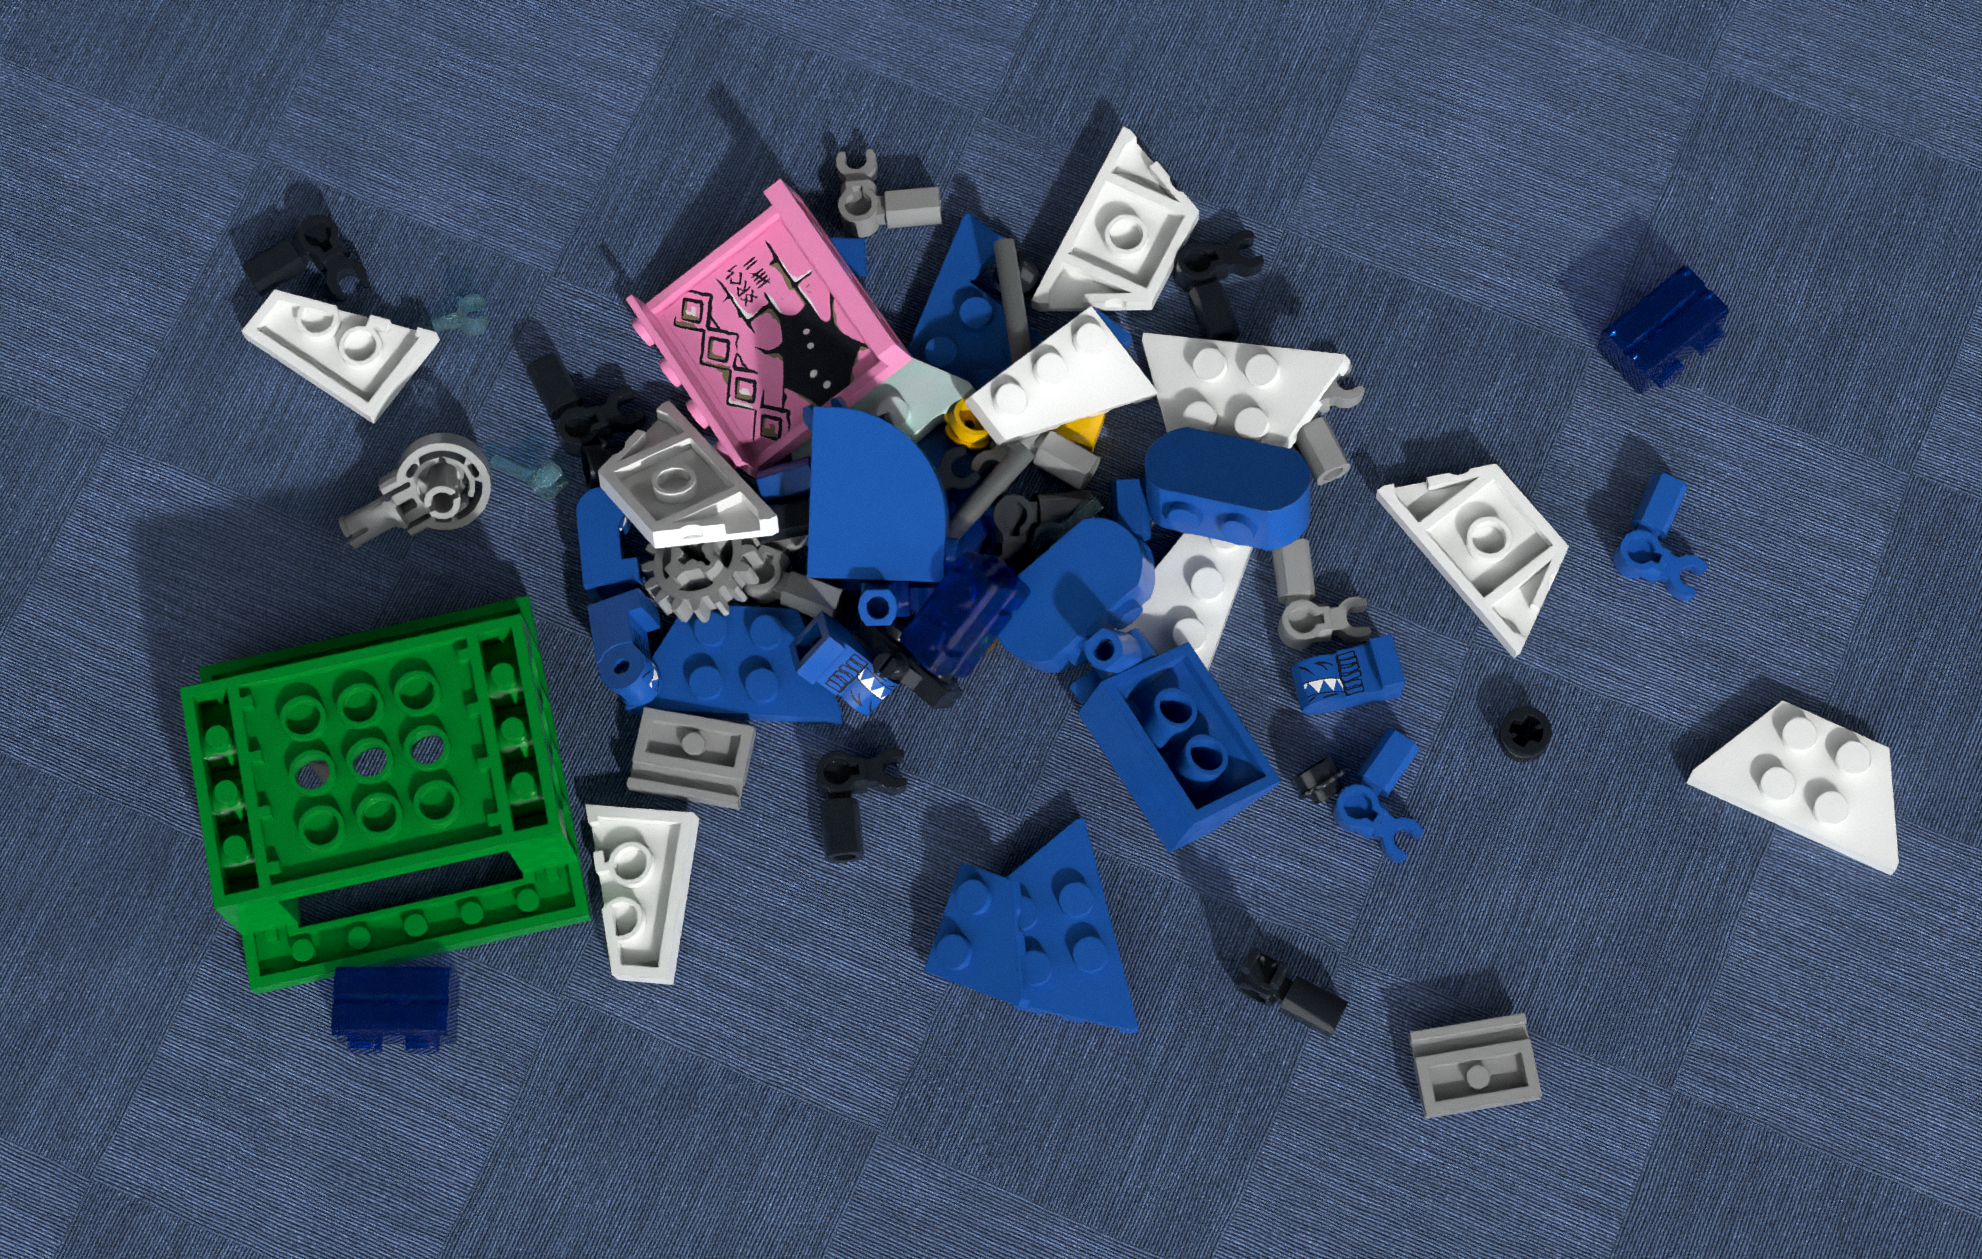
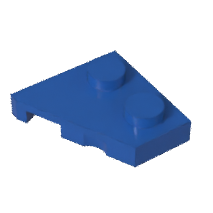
M961 862L923 971L1027 1009L1030 1002V994L1028 989L1023 988L1021 956L1026 955L1024 931L1019 924V916L1022 911L1020 883Z

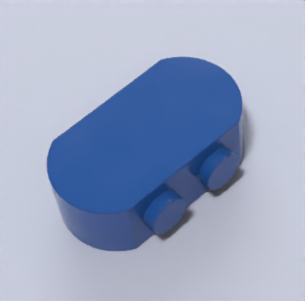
M1184 427L1159 437L1152 443L1146 453L1144 468L1148 512L1154 522L1162 528L1270 551L1291 544L1308 527L1310 521V470L1302 455L1294 449Z
M1089 518L1080 521L996 594L992 608V622L999 641L1010 653L1027 666L1041 672L1058 673L1066 671L1072 665L1074 667L1083 665L1088 661L1084 651V642L1102 627L1122 630L1141 615L1143 611L1142 605L1151 598L1155 585V569L1152 559L1145 547L1125 527L1117 522L1104 518Z

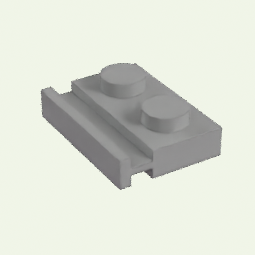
M644 707L627 787L629 791L740 810L743 786L746 783L756 736L755 727Z
M1525 1013L1409 1033L1408 1039L1412 1049L1413 1064L1424 1119L1540 1100L1542 1092L1531 1040L1527 1032Z

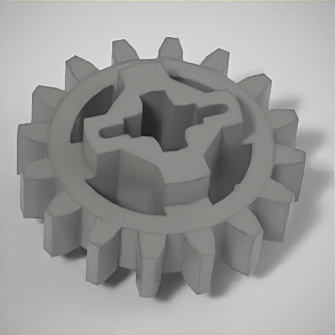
M758 537L664 548H654L651 544H647L646 550L654 560L641 565V570L649 579L644 584L645 589L665 614L669 615L674 612L681 622L686 623L694 612L702 623H706L710 618L711 610L716 608L726 616L729 614L728 602L734 598L737 601L745 602L748 599L742 590L745 584H758L760 580L752 567L764 563V558L756 549L761 543Z

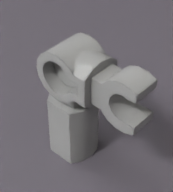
M866 149V163L859 169L848 167L845 151L838 152L836 167L838 176L843 183L840 187L838 208L843 229L847 234L858 238L868 237L875 233L880 225L887 224L888 229L942 224L939 186L884 191L885 195L877 196V187L873 181L878 174V165L873 149Z
M1351 363L1344 376L1342 377L1338 374L1319 401L1323 405L1312 420L1303 425L1297 433L1295 443L1318 485L1338 479L1350 469V463L1327 419L1321 415L1328 413L1333 405L1339 408H1351L1363 399L1365 389L1362 385L1351 390H1345L1337 383V381L1350 376L1352 370Z
M1050 430L1049 433H1039L1000 446L992 440L989 444L990 450L981 452L972 461L970 474L977 471L981 475L986 470H993L1014 446L1021 442L1036 456L1033 461L1034 465L1076 489L1084 490L1098 468L1100 457L1057 432Z
M806 535L760 544L756 548L764 558V563L752 567L760 579L758 584H745L743 586L744 593L749 600L758 604H768L778 599L782 607L797 609L799 613L815 618L823 610L837 621L846 600L845 588L819 578H809L807 574L797 570H792L791 573L786 572L791 562L788 555L796 553L802 548Z
M1304 538L1297 539L1285 547L1272 550L1278 601L1285 604V610L1278 622L1277 632L1279 638L1286 646L1301 650L1308 648L1313 643L1329 642L1332 636H1338L1343 641L1351 644L1361 643L1368 639L1371 634L1370 627H1353L1346 618L1350 613L1364 612L1367 606L1366 599L1350 597L1342 601L1338 607L1330 608L1328 603L1315 604L1311 602L1316 597L1308 540Z

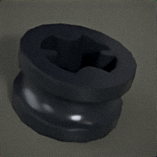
M1529 706L1517 707L1508 712L1502 721L1498 734L1499 746L1503 753L1513 761L1521 763L1533 762L1540 758L1548 747L1552 735L1551 723L1546 715L1536 708ZM1524 723H1529L1535 727L1533 736H1540V741L1529 740L1525 747L1519 746L1514 742L1517 734H1510L1509 729L1511 727L1521 729Z

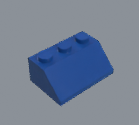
M1189 642L1101 681L1078 712L1168 853L1213 832L1281 782Z

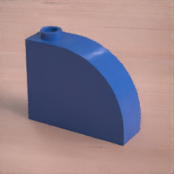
M813 406L807 577L947 583L948 571H958L959 538L949 537L950 525L947 497L940 476L930 458L911 437L877 416L849 408Z

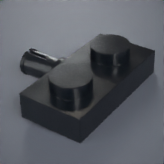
M894 619L891 625L866 626L862 621L852 633V636L875 657L873 670L875 673H880L879 677H889L890 679L901 681L932 709L951 708L964 692L952 681V678L955 676L952 668L931 653L927 657L924 656L911 644L915 638L914 635L897 620Z

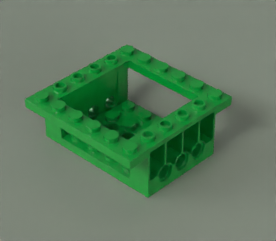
M529 596L199 667L201 683L180 688L214 909L242 935L250 990L255 995L592 920L535 617ZM426 737H437L444 742V750L441 757L430 764H422L415 761L413 754L417 743ZM371 749L384 751L387 761L380 773L370 777L358 774L356 768L357 761L364 752ZM312 762L326 763L329 766V776L322 786L316 789L301 787L299 781L300 773L306 765ZM505 851L510 853L523 873V879L310 926H302L298 897Z

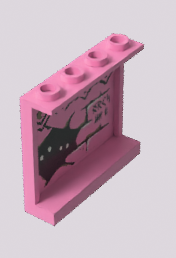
M781 178L763 191L772 206L645 304L632 294L626 298V301L637 316L631 321L632 326L648 346L652 347L656 344L664 356L658 362L661 370L674 386L679 388L683 385L691 397L685 403L687 409L702 428L707 429L711 427L719 439L713 445L714 449L734 470L740 468L755 479L757 471L773 467L812 437V431L805 425L803 419V407L813 404L815 407H832L830 399L841 396L846 402L847 408H850L913 359L802 198Z

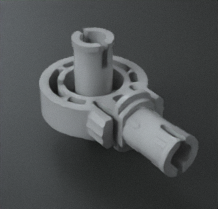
M434 433L423 436L414 441L403 452L396 470L379 478L378 486L382 496L348 515L339 517L340 528L345 538L352 534L353 538L349 539V543L353 548L358 549L362 544L395 526L399 529L407 528L411 536L428 527L435 530H452L463 527L474 521L483 512L488 503L491 492V470L488 460L476 444L460 435ZM467 477H468V480H469V483H468V495H467L466 493H464V494H462L461 497H460V494L463 492V490H464L465 487H466ZM475 481L482 482L479 493L469 503V496L472 498L474 496Z

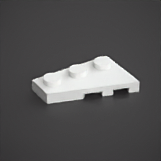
M275 289L241 331L246 340L373 424L376 423L440 341L435 331L420 327L414 330L392 324L389 319L370 315L369 318L338 310L336 305Z
M1090 306L971 395L964 403L995 443L1000 446L1056 429L1062 424L1078 419L1098 416L1109 412L1111 409L1130 403L1137 404L1150 400L1158 394V391L1097 312Z
M1184 533L1155 568L1154 590L1151 598L1142 605L1143 611L1141 615L1128 627L1117 631L1126 633L1132 629L1139 628L1158 655L1189 642L1209 671L1253 547Z
M585 804L588 824L592 826L595 845L593 858L596 873L600 877L604 903L602 915L612 975L618 980L673 985L699 818L692 812Z

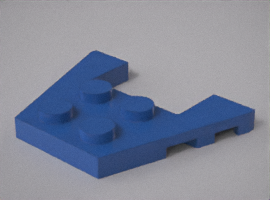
M967 212L960 222L907 351L912 358L969 381L977 392L1009 368L1012 362L1003 306L974 285L995 261L993 242L1003 238ZM1093 307L1126 350L1132 343V335ZM1028 326L1033 350L1046 339Z

